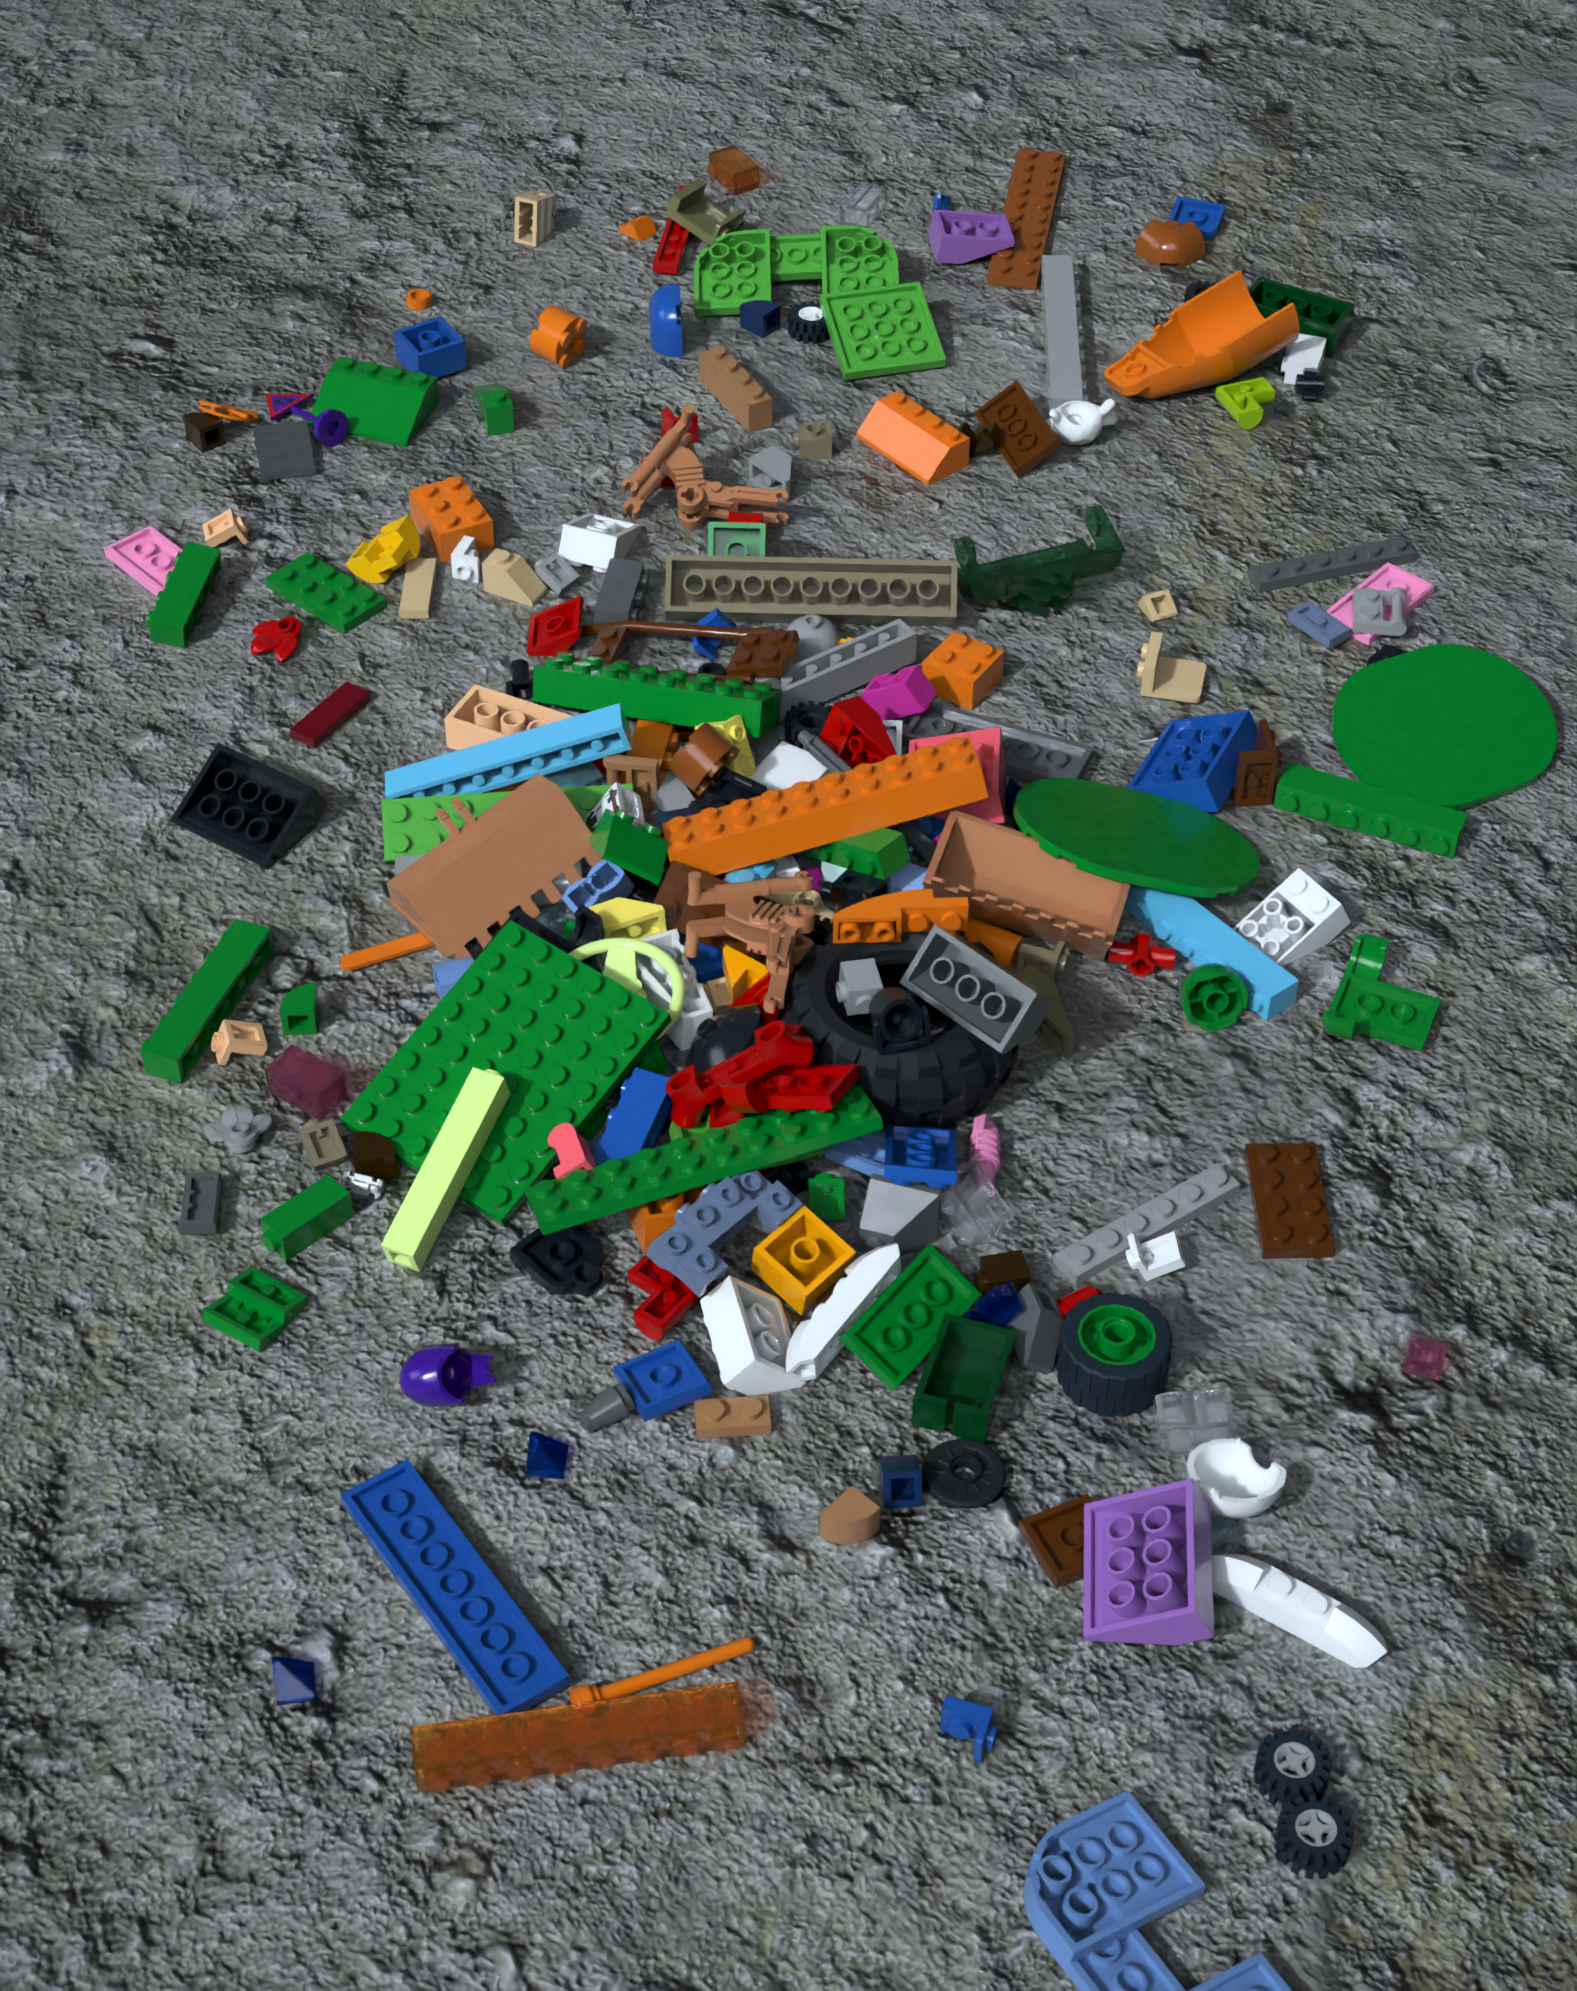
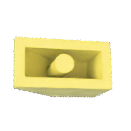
M617 897L589 907L590 910L600 915L603 919L604 939H641L667 931L665 910L662 905Z

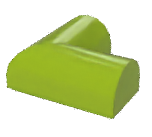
M1264 377L1218 386L1215 389V395L1217 400L1241 428L1252 429L1262 420L1263 408L1260 405L1273 402L1276 390Z

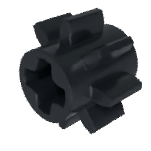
M1305 368L1303 374L1296 375L1295 394H1302V401H1314L1316 395H1323L1324 375H1317L1318 368Z

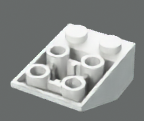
M1298 868L1239 922L1233 930L1281 967H1284L1327 945L1351 922L1342 904Z

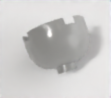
M811 614L799 617L792 621L786 631L797 630L800 638L790 665L839 645V631L830 620L822 616Z

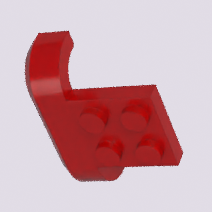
M786 1025L791 1033L804 1035L803 1025ZM857 1064L810 1065L806 1069L780 1065L765 1073L762 1078L756 1081L743 1082L742 1084L717 1082L721 1098L734 1113H764L768 1109H783L784 1112L814 1109L816 1112H826L835 1107L860 1078Z

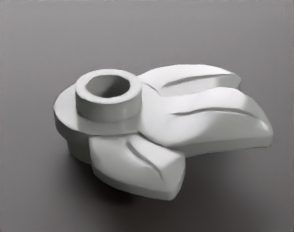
M236 1105L223 1112L222 1121L204 1125L203 1131L210 1141L224 1142L230 1151L243 1153L256 1146L258 1134L268 1130L272 1126L273 1120L271 1114L254 1116L249 1107Z

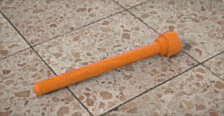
M744 1637L596 1688L595 1685L588 1687L586 1683L570 1688L569 1696L572 1708L578 1720L596 1715V1710L602 1708L603 1703L748 1654L754 1650L755 1642L750 1637Z

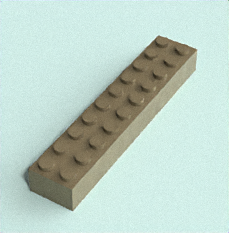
M666 555L665 616L666 620L700 621L718 608L733 622L791 623L799 617L813 614L822 616L833 624L886 625L900 618L907 625L955 626L957 618L958 560Z

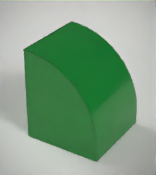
M316 983L298 986L283 998L280 1006L283 1035L317 1034L320 1005Z

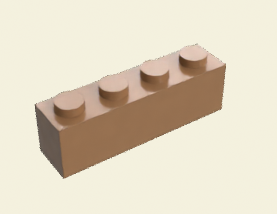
M723 346L712 347L709 350L699 352V380L749 433L772 426L773 398Z

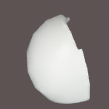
M1239 1437L1237 1439H1214L1200 1444L1189 1453L1186 1464L1187 1479H1194L1210 1502L1211 1512L1230 1519H1246L1260 1515L1280 1497L1287 1475L1286 1469L1275 1462L1271 1463L1270 1468L1261 1467L1252 1456L1251 1446L1243 1442Z

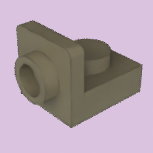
M1059 940L1054 951L1022 943L1018 953L1017 972L1033 964L1042 973H1046L1055 983L1059 973L1064 974L1068 966L1069 955L1065 954L1066 942Z
M320 1118L314 1119L304 1124L303 1129H300L297 1140L300 1146H304L314 1171L347 1160L348 1154L333 1118L322 1121Z

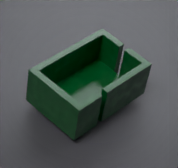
M945 1313L936 1336V1343L933 1344L914 1394L912 1425L945 1433L946 1428L952 1429L953 1436L972 1439L985 1444L1014 1362L1017 1331Z

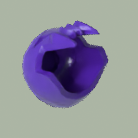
M459 1343L427 1345L420 1348L406 1360L399 1375V1384L405 1396L421 1406L448 1407L468 1404L467 1398L464 1397L472 1387L497 1381L496 1378L489 1375L494 1372L488 1368L493 1364L486 1362L493 1359L494 1356L467 1352L459 1347Z

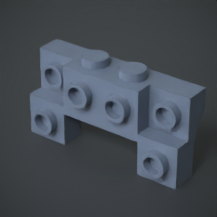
M756 1169L735 1175L731 1179L727 1176L718 1184L715 1182L710 1183L701 1192L699 1199L692 1205L689 1202L685 1203L674 1216L676 1219L675 1224L649 1244L646 1256L658 1267L669 1271L679 1278L700 1298L705 1293L708 1284L716 1278L721 1280L727 1272L728 1265L715 1253L752 1223L754 1216L773 1232L803 1206V1203L778 1180L771 1184Z

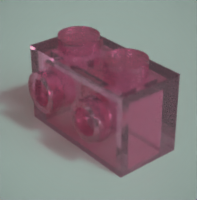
M293 1044L265 1068L268 1091L271 1094L317 1119H323L347 1097L345 1075L340 1068L318 1059L313 1053L304 1051Z

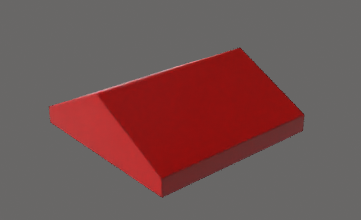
M582 596L530 616L527 645L529 656H556L558 652H567L581 636L584 605Z

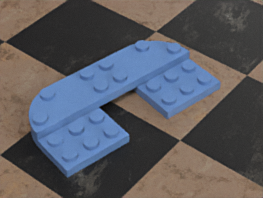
M1126 1790L1062 1821L1050 1829L1038 1843L1028 1867L1023 1886L1024 1906L1033 1930L1078 1990L1186 1991L1137 1929L1202 1896L1206 1885L1132 1794ZM1259 1952L1188 1991L1292 1990L1264 1955Z

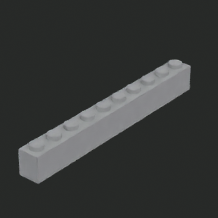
M1042 255L1040 281L1049 412L1065 402L1075 400L1088 402L1083 336H1081L1082 321H1080L1081 307H1079L1078 267L1073 266L1072 256Z

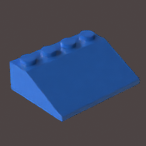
M1250 710L1170 720L1130 781L1127 789L1180 801L1208 814L1219 811L1234 787L1239 751H1255L1258 729Z

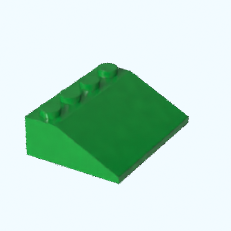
M339 357L326 374L311 414L318 417L320 413L330 408L340 410L348 419L349 428L347 435L407 447L439 405L437 377L426 375L422 372L402 370L398 367H387L373 362L352 360L349 357ZM308 420V427L314 428L315 423Z

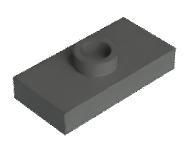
M221 1172L186 1173L180 1218L181 1235L217 1234L223 1185Z

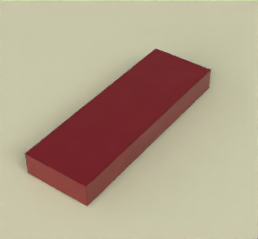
M346 681L290 729L291 738L316 748L371 700L370 691Z

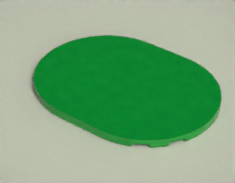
M1431 645L1367 665L1356 671L1345 681L1335 698L1331 711L1332 735L1335 745L1344 762L1363 783L1456 810L1466 809L1532 784L1549 765L1557 744L1555 718L1546 698L1538 687L1523 672L1504 659L1487 651L1464 645Z
M1046 778L1025 785L1018 792L1014 803L1013 815L1017 825L1027 837L1032 835L1040 842V849L1056 859L1065 857L1076 863L1077 869L1102 878L1179 895L1216 898L1218 893L1234 896L1245 892L1249 885L1255 883L1260 869V861L1256 851L1235 829L1198 808L1170 798L1084 779Z

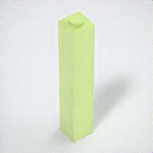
M472 1068L381 1244L389 1262L418 1272L422 1269L510 1096L505 1078L497 1071L491 1069L483 1071Z

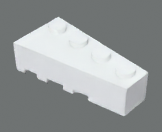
M676 928L638 940L649 942L666 951L676 961L683 973L686 984L685 1003L679 1018L666 1034L681 1051L690 1049L699 1025L707 1018L713 1017V1009L702 985L697 982L696 971L693 965H690L687 957L684 956L685 946L681 945L679 941L680 935ZM636 953L637 975L646 992L648 1001L667 1011L673 993L671 979L667 971L652 958Z

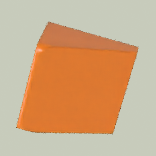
M650 215L634 218L618 228L619 232L637 241H642L656 233V228Z

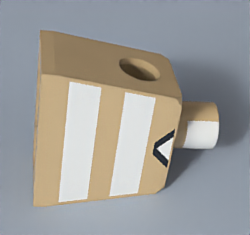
M532 190L515 196L514 242L537 247L553 231L555 227V211L557 210V202L554 195Z

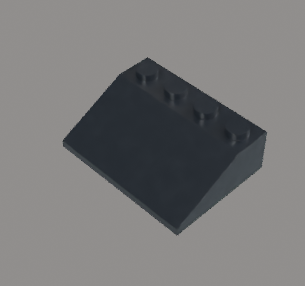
M218 742L170 821L268 870L314 828L329 802L314 787Z

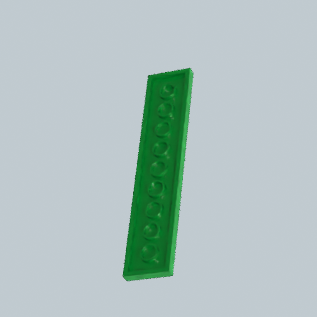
M858 1084L852 1086L835 1107L826 1112H816L814 1109L784 1112L783 1109H773L771 1112L756 1117L742 1118L738 1122L727 1126L709 1128L704 1133L695 1136L677 1138L669 1144L653 1149L645 1148L636 1154L621 1159L607 1160L588 1171L578 1169L570 1172L567 1177L558 1180H542L534 1186L524 1188L530 1209L544 1236L716 1182L727 1176L732 1177L884 1129L882 1117Z

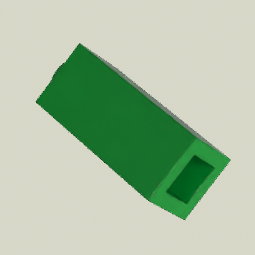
M327 1174L260 1219L263 1231L261 1240L269 1252H276L287 1262L354 1217L350 1192Z

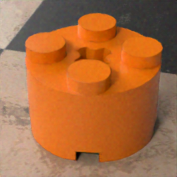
M555 305L547 307L537 319V321L541 322L538 330L534 328L532 330L530 349L538 356L562 368H566L570 364L571 358L576 354L581 355L586 348L587 343L584 337L588 323L587 320Z

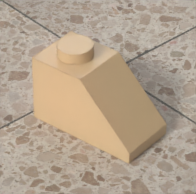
M496 548L482 562L483 589L486 592L530 607H534L547 593V586L520 555Z

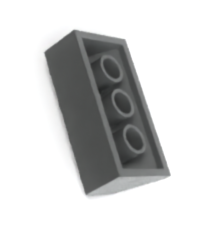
M934 924L899 982L1001 1054L1007 1053L1034 1033L1055 1002V999L953 930Z

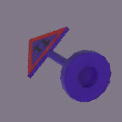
M266 394L271 421L290 411L315 423L314 435L321 444L334 447L345 439L349 424L346 415L340 410L330 408L324 410L316 417L297 408V406L313 398V394Z

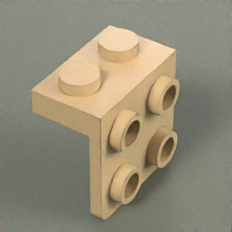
M1151 631L1149 643L1143 642L1141 660L1138 663L1137 678L1142 679L1140 696L1175 700L1183 703H1198L1201 698L1206 664L1198 661L1160 656L1163 633Z

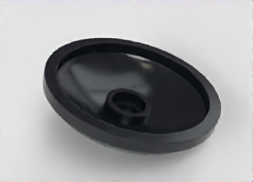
M740 1004L704 1020L699 1025L696 1031L697 1034L691 1043L685 1068L695 1064L702 1073L753 1046L755 1043L754 1031L764 1025V1011L756 1004Z

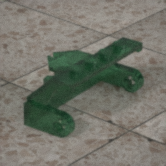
M1098 504L1086 507L1084 514L1087 529L1096 544V551L1090 552L1082 537L1074 542L979 565L976 560L975 545L971 537L965 536L955 539L954 551L961 569L957 568V587L963 597L982 604L1012 596L1019 609L1047 618L1049 612L1044 609L1045 606H1051L1054 609V615H1058L1068 597L1072 595L1074 581L1113 572L1115 567L1120 566L1125 548L1105 510Z

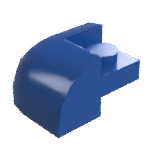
M679 283L659 288L654 292L649 302L650 344L653 350L659 354L670 357H683Z

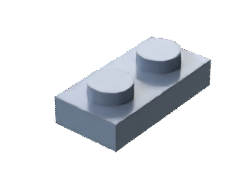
M1311 601L1290 610L1288 613L1287 621L1328 649L1350 637L1351 629Z

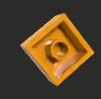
M803 1205L754 1248L750 1269L802 1316L816 1304L817 1297L846 1274L844 1270L854 1262L856 1251Z

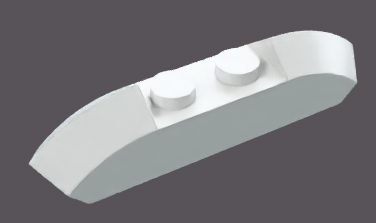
M897 1243L883 1245L863 1254L844 1270L848 1276L841 1278L837 1282L830 1298L825 1303H820L814 1310L812 1318L801 1322L794 1331L786 1352V1374L800 1381L818 1378L844 1346L839 1340L841 1336L901 1273L900 1253Z
M1240 1554L1212 1555L1214 1593L1354 1668L1368 1667L1387 1653L1385 1639L1379 1631L1363 1616L1345 1604L1258 1559Z

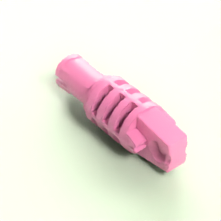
M987 1114L974 1118L973 1130L969 1139V1167L974 1173L973 1191L981 1198H988L995 1194V1173L1000 1168V1132Z

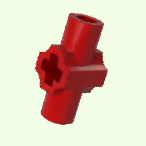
M1139 933L1136 937L1130 938L1129 943L1113 941L1109 950L1108 962L1127 964L1126 969L1130 970L1134 976L1145 977L1147 974L1153 973L1155 968L1173 970L1176 949L1158 947V942L1153 940L1151 935Z

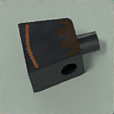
M850 869L845 870L834 882L825 881L820 890L821 898L832 902L834 914L863 900L892 893L890 876L883 880Z

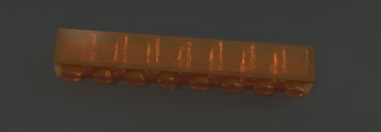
M738 1682L411 1727L417 1791L434 1793L442 1792L452 1787L466 1785L480 1787L494 1781L509 1779L522 1781L537 1775L551 1773L564 1775L579 1769L593 1767L596 1769H606L615 1764L629 1762L648 1763L657 1758L671 1756L684 1758L699 1752L714 1750L727 1752L736 1747L746 1746L745 1719Z

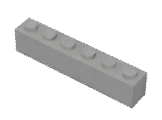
M899 618L789 666L785 676L765 677L756 680L755 683H770L772 688L782 689L780 722L785 720L787 710L790 711L793 705L799 707L800 702L809 705V701H814V705H818L819 702L828 701L870 682L874 676L893 672L916 662L917 633Z

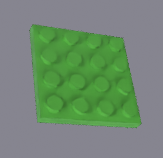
M920 281L820 294V307L844 380L945 367L946 357Z

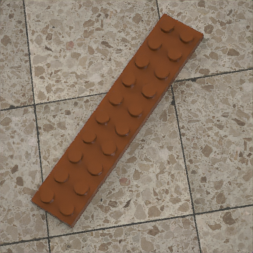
M1031 148L1018 149L1002 213L1006 214L1015 244L1012 247L992 254L987 274V285L1037 290L1041 273L1042 255H1045L1066 154L1057 151H1035Z

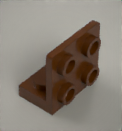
M1266 719L1259 720L1255 751H1239L1232 796L1234 807L1271 805L1273 792H1276L1278 783L1276 771L1281 768L1282 756L1280 750L1275 748V734L1273 730H1269Z

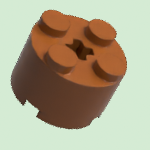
M708 722L702 724L690 735V741L676 751L667 765V768L699 797L709 789L712 784L711 780L717 783L722 770L726 768L724 765L726 763L730 764L741 751Z

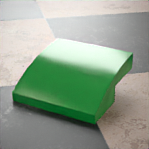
M251 1266L228 1281L226 1295L203 1309L202 1321L260 1352L293 1322L308 1302V1296Z

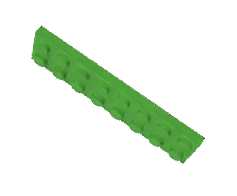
M633 783L621 784L633 791ZM612 785L561 789L585 823L588 814ZM512 791L382 799L381 810L385 864L395 863V856L427 854L450 837L435 815V811L440 808L448 813L457 829L465 825L451 804V800L456 796L461 799L472 816L476 818Z

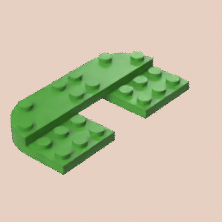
M855 225L820 226L821 234L770 236V229L730 232L714 239L715 244L708 249L703 248L696 259L694 267L695 316L740 314V305L753 300L772 302L771 281L822 279V294L899 284L897 253L888 239L883 240L876 236V231Z

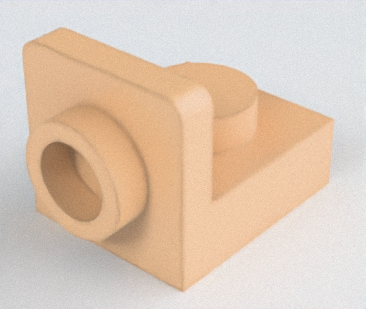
M231 508L202 524L205 541L210 547L214 548L219 544L225 543L235 535L243 545L249 543L247 532L250 528L246 520L242 516L238 517Z
M223 1019L218 1032L213 1034L211 1040V1049L216 1054L218 1065L226 1066L232 1052L243 1055L264 1056L268 1047L262 1024Z

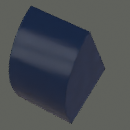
M753 300L741 304L740 327L765 338L780 328V305L766 300Z
M916 1454L878 1457L880 1490L884 1509L923 1506L921 1468Z

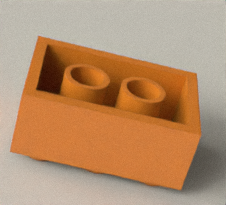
M461 476L448 477L442 481L423 484L408 490L411 518L442 563L451 560L452 552L464 535L475 538V550H478V552L495 548L493 520Z

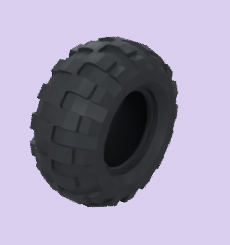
M954 931L968 940V938L964 937V931ZM832 932L829 934L828 939L823 942L822 946L814 945L796 966L792 973V980L788 981L784 1008L780 1009L779 1020L784 1021L786 1025H803L804 1035L810 1036L812 1039L814 1055L811 1065L857 1064L860 1078L853 1086L858 1084L861 1086L882 1117L883 1128L885 1129L887 1123L903 1127L931 1126L932 1128L948 1129L954 1127L956 1122L960 1121L963 1114L973 1117L993 1099L1000 1084L1004 1085L1009 1078L1017 1061L1019 1044L1007 1053L1001 1054L899 983L929 932L901 933V942L833 944ZM981 942L972 943L993 957V953ZM874 958L883 989L886 987L903 989L919 1007L926 1006L929 1017L939 1022L944 1029L932 1035L931 1041L926 1045L896 1054L880 1055L874 1046L873 1035L865 1032L855 1024L869 1014L848 1016L844 1002L839 1003L837 1000L836 982H839L840 962ZM881 1038L882 1043L891 1041Z

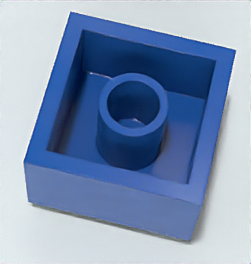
M441 316L394 331L396 358L408 371L422 372L438 378L467 368L465 341Z

